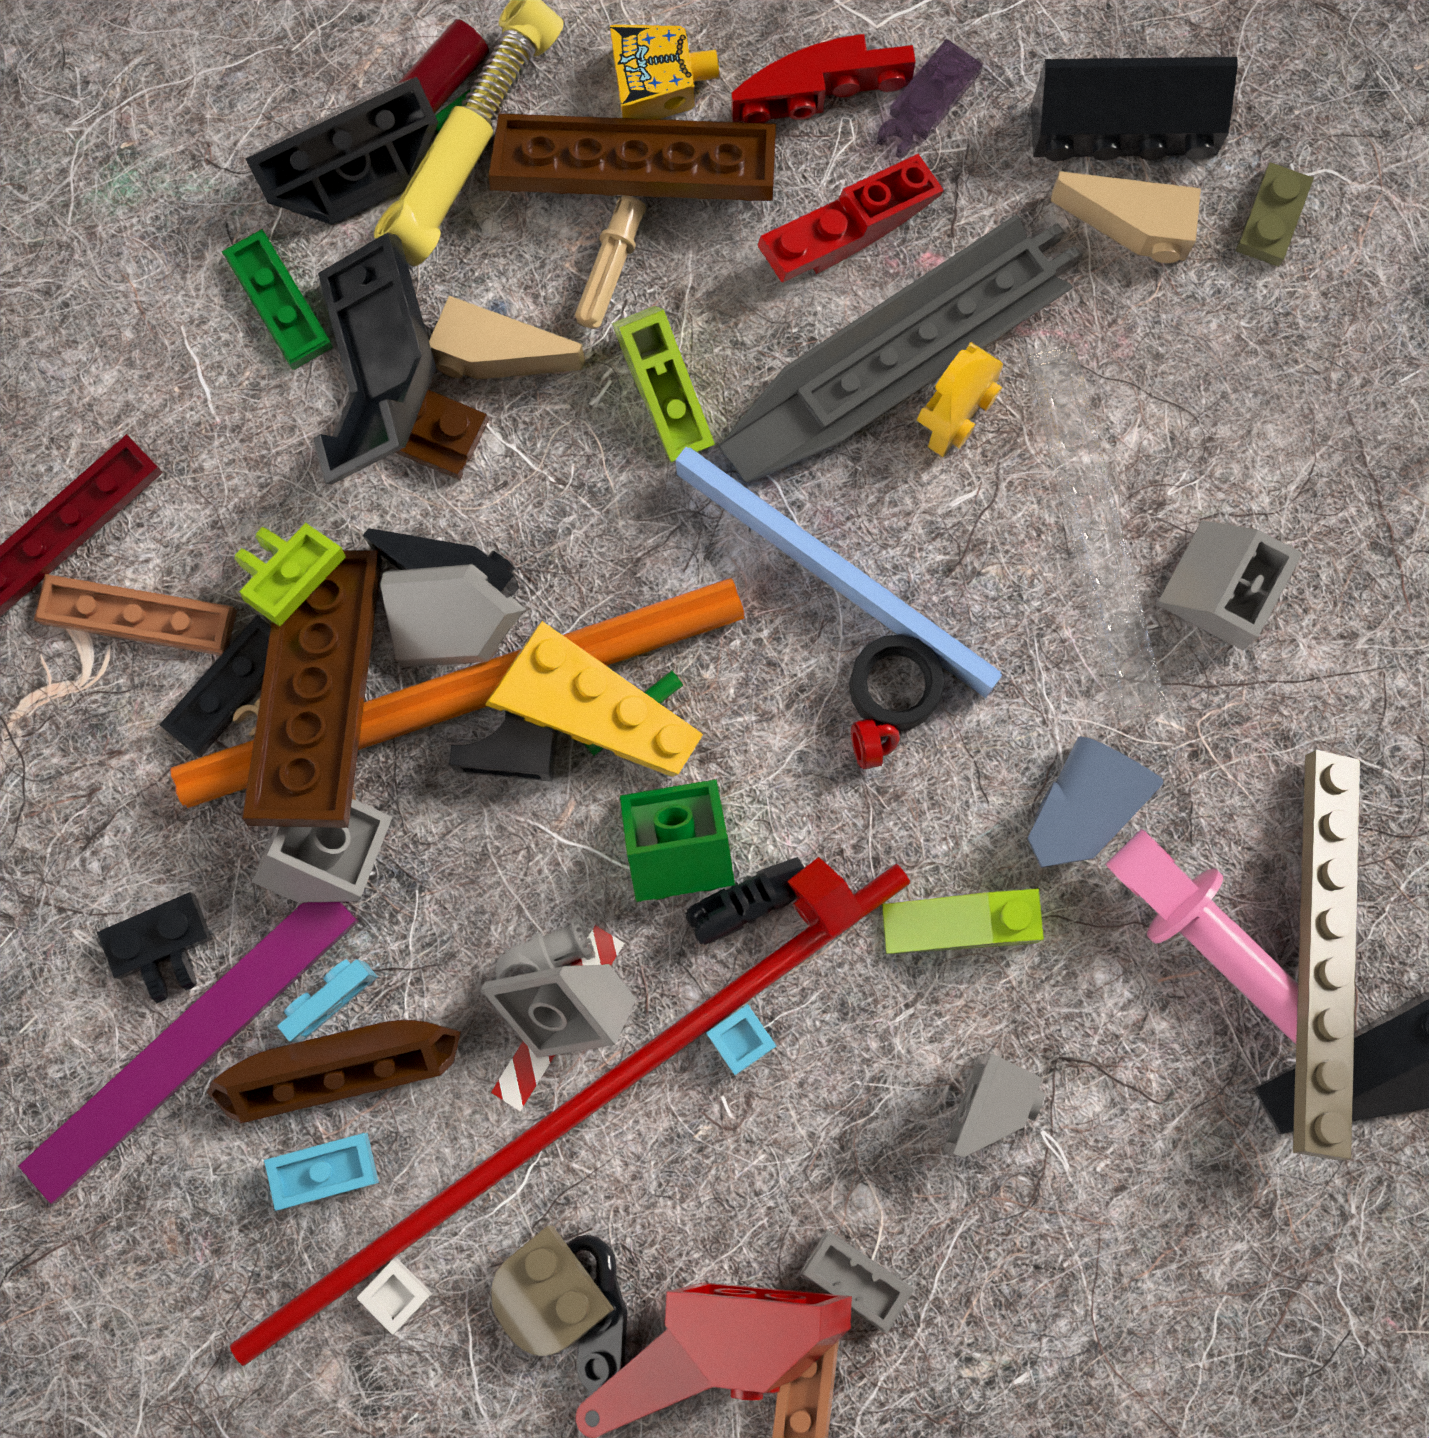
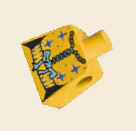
M610 25L622 118L662 119L691 110L695 107L694 82L719 78L716 49L689 53L686 30L681 26Z

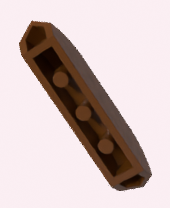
M395 1020L280 1046L252 1055L233 1065L211 1082L207 1094L227 1117L239 1123H245L441 1076L454 1063L461 1031L424 1021Z

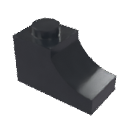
M505 711L504 722L488 737L471 744L451 745L449 765L456 773L553 782L558 730L548 726L543 728L525 721V718Z

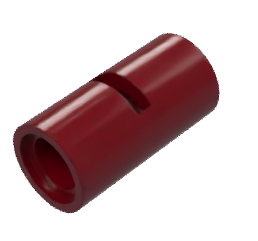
M455 19L397 84L417 77L435 114L490 52L489 47L473 27L463 20Z

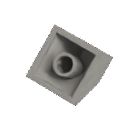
M352 799L348 828L276 827L251 882L295 902L359 901L392 816Z
M609 964L562 966L488 981L481 988V991L537 1058L615 1045L636 1000Z
M994 1054L978 1055L942 1151L964 1158L1025 1127L1027 1118L1034 1121L1040 1112L1045 1097V1092L1039 1090L1042 1078Z

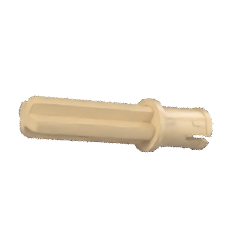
M632 196L618 197L609 226L600 234L599 240L602 245L575 312L577 323L583 327L597 329L601 326L626 257L635 250L636 243L634 238L641 219L645 214L646 206L641 200Z

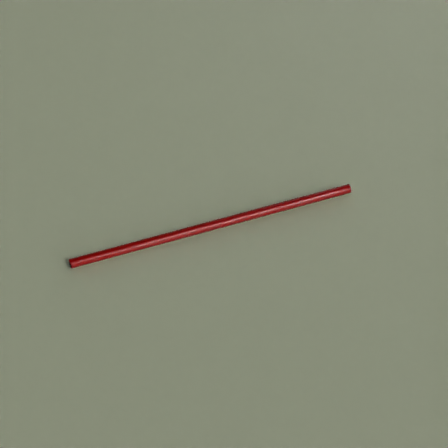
M897 863L853 894L863 913L834 937H831L818 923L812 928L807 927L235 1340L230 1344V1349L235 1359L242 1366L250 1363L911 884L906 873Z

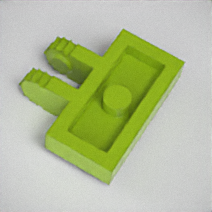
M306 522L287 542L263 526L255 534L258 543L263 549L274 555L267 563H264L254 554L242 548L234 555V559L239 566L253 576L239 591L241 597L247 604L279 627L346 557L342 547Z

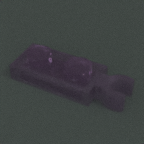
M945 39L892 103L889 115L895 119H890L881 125L878 131L877 143L882 145L888 137L898 136L902 142L897 147L896 157L899 159L904 158L911 150L913 135L916 133L923 139H928L981 74L983 64L948 39Z

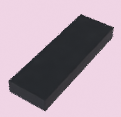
M258 615L255 616L159 724L198 758L208 750L231 724L236 710L241 706L247 705L262 688L271 626Z

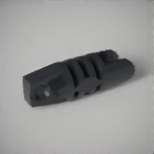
M796 857L756 872L755 876H747L743 878V882L739 884L735 882V886H731L727 890L723 888L686 909L685 918L692 928L695 927L693 930L697 941L700 944L706 945L718 939L720 940L743 929L744 924L749 923L751 925L757 922L756 918L760 916L765 918L769 916L770 911L774 910L777 912L796 900L797 896L789 885L788 880L805 868L800 859Z

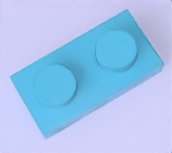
M347 959L340 962L324 976L323 979L327 984L312 997L308 992L301 995L284 1010L287 1018L277 1027L289 1042L297 1043L304 1041L375 981L378 976L366 962L359 959L352 963Z
M368 1132L264 1160L275 1211L379 1183Z

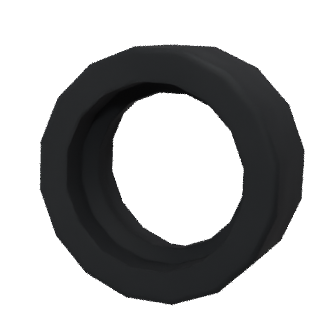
M898 634L882 636L866 645L855 660L849 688L851 701L863 719L872 718L876 726L890 724L897 728L898 731L911 730L928 719L940 702L945 683L942 665L934 651L917 638ZM899 655L911 659L920 667L924 674L925 690L923 697L915 706L904 711L894 712L884 709L874 702L868 691L867 679L870 670L876 662L887 656Z

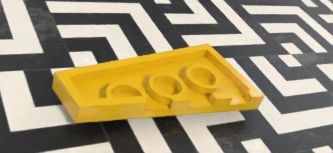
M543 621L537 625L485 703L486 706L499 711L506 710L525 718V721L543 728L548 726L571 735L572 739L582 743L594 744L613 751L616 756L671 777L680 773L703 736L697 729Z

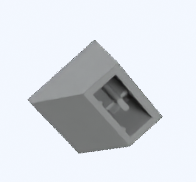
M1202 520L1156 605L1243 651L1259 637L1303 553L1258 529Z

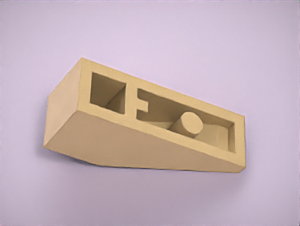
M1059 171L1052 190L1051 202L1137 255L1152 257L1153 260L1160 263H1174L1179 260L1185 261L1196 242L1201 188Z
M452 296L448 297L429 340L436 368L454 378H462L463 374L478 380L582 370L585 364L582 344Z

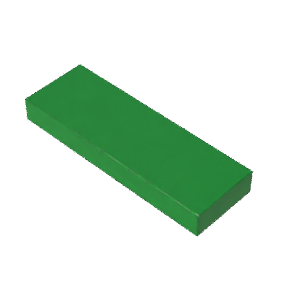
M263 229L221 251L292 370L334 348Z

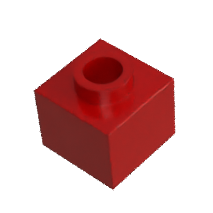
M820 857L816 858L788 880L789 885L798 898L792 905L799 916L811 928L818 923L831 937H834L863 913L846 881Z

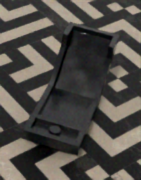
M388 232L318 273L350 390V397L333 436L320 434L313 438L325 484L332 485L406 447L436 369L401 239L397 235Z

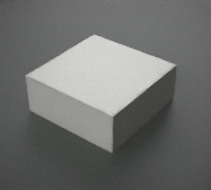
M395 1258L363 1290L357 1299L394 1335L426 1302L432 1293Z

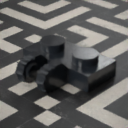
M191 892L97 932L113 977L115 979H122L141 970V975L149 995L156 1004L166 1000L168 996L167 986L157 963L171 958V964L178 983L185 991L196 987L197 978L186 951L212 940L196 895Z

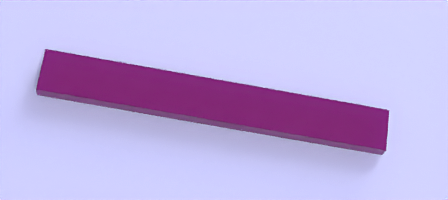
M303 902L18 1167L50 1204L60 1201L353 928L359 920L342 902Z

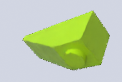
M653 306L611 323L629 370L670 462L676 461V458L685 447H690L698 452L715 445L664 309Z
M1039 889L985 892L882 904L886 954L1030 945L1044 940Z

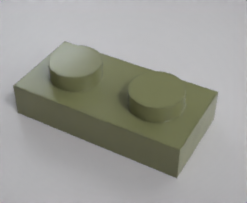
M1269 162L1235 251L1279 267L1286 256L1314 178Z

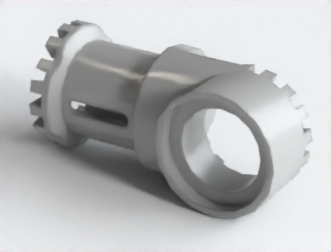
M575 917L571 919L569 926L545 936L537 933L532 935V940L511 949H506L505 954L500 953L499 960L496 959L495 962L496 979L507 978L505 974L508 970L517 966H526L532 972L561 967L582 957L587 960L595 958L594 947L592 944H589L592 943L591 939H585V936H588L589 933L585 931L586 927L582 919Z

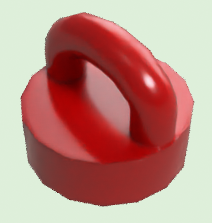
M872 718L853 722V725H851L853 751L858 765L863 770L882 766L883 756L892 753L897 748L900 735L898 729L890 724L876 726ZM887 736V740L881 744L880 738Z

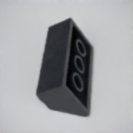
M1238 58L1045 59L1031 104L1033 157H1046L1051 161H1064L1072 157H1093L1096 160L1108 161L1119 156H1140L1144 160H1157L1165 156H1186L1189 159L1200 160L1212 155H1218L1229 134Z

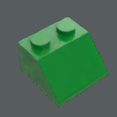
M717 779L620 795L626 851L636 902L652 899L661 900L670 896L700 891H713L718 888L735 886L728 835Z

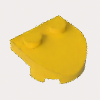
M972 342L969 343L966 350H961L950 363L935 386L937 391L927 405L921 409L916 420L932 431L928 448L942 457L945 456L952 445L959 449L976 425L970 421L979 407L987 411L1002 390L997 381L1002 371L1003 363Z

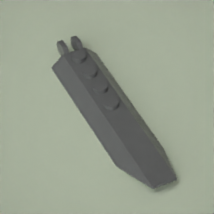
M1017 214L786 365L722 441L719 448L747 485L840 444L941 377L961 350H966L970 342L983 349L1070 291L1073 286L1057 276L1074 266L1083 256L1082 253L1074 246L1048 261L1043 252L1056 245L1062 239L1065 231L1057 223L1031 239L1030 236H1026L1019 216Z

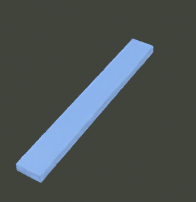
M685 447L676 458V471L679 477L897 635L902 634L922 641L934 651L944 669L984 698H987L1002 676L1001 671L692 448Z

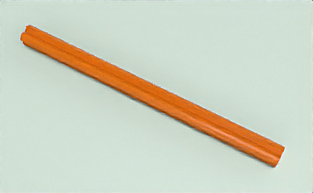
M732 578L566 633L563 636L607 666L745 619V613L735 583ZM521 649L493 658L488 662H481L364 702L358 750L487 707L485 703ZM254 740L171 767V777L176 785V794L182 806L186 805L187 808L246 789Z

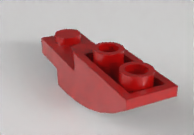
M858 34L817 43L790 53L767 65L731 92L732 122L765 123L769 119L785 117L803 120L824 112V101L827 95L850 97L861 91L879 89L883 92H893L904 86H911L916 63L913 45L867 50L865 35Z
M918 153L843 188L837 200L761 235L757 246L782 283L811 269L818 274L847 259L905 223L940 197L944 189Z

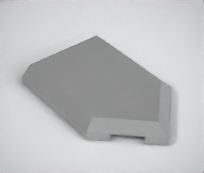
M473 564L387 571L383 573L380 584L395 659L402 667L488 662L501 646L500 643L508 631L517 623L525 608L511 596L506 598L486 581L488 577Z

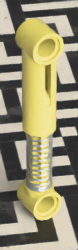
M510 0L506 5L498 22L499 26L503 28L501 39L498 41V45L494 47V52L490 54V59L486 61V66L478 74V79L474 81V86L470 88V93L466 95V100L462 102V106H455L451 110L400 199L384 212L375 227L374 238L376 239L387 232L395 234L401 239L406 261L413 267L425 261L436 247L441 234L439 226L493 136L491 120L497 119L496 114L501 112L500 107L504 106V100L509 99L507 93H511L512 87L516 86V80L520 79L519 73L524 72L523 66H527L528 60L532 59L533 56H539L549 49L563 28V19L542 0Z

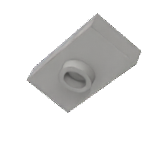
M827 1229L799 1271L800 1276L827 1294L852 1296L851 1311L886 1335L915 1290Z

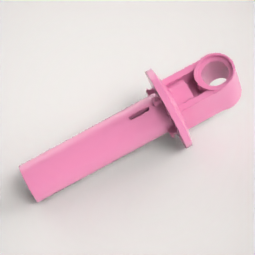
M1141 829L1105 865L1135 895L1141 896L1158 913L1148 928L1147 937L1153 943H1161L1178 932L1181 933L1296 1044L1298 983L1212 901V898L1222 884L1223 875L1216 868H1212L1191 880L1174 863L1175 860Z

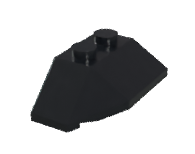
M414 77L364 97L301 127L245 159L268 204L333 225L405 190L428 151L438 120L418 78Z

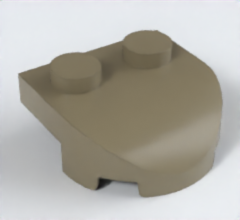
M553 1225L546 1226L503 1262L492 1282V1305L499 1323L518 1347L533 1355H552L571 1347L615 1310Z

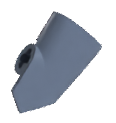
M1078 737L1057 781L1051 784L1035 815V823L1027 837L1040 867L1093 859L1163 785V778L1101 742L1088 737Z

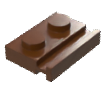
M427 390L406 447L395 453L461 480L467 461H470L489 421L488 416L484 412Z

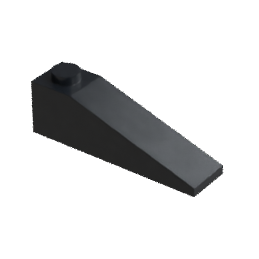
M1429 992L1422 993L1354 1031L1352 1122L1429 1108ZM1296 1064L1252 1088L1278 1134L1294 1131Z

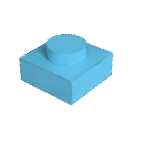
M748 1004L706 1033L734 1075L776 1047V1044Z

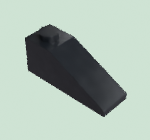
M368 528L363 534L370 548L378 550L380 556L399 570L473 564L488 577L486 581L506 598L512 597L519 589L516 578L512 574L515 567L495 551H491L489 555H486L474 546Z

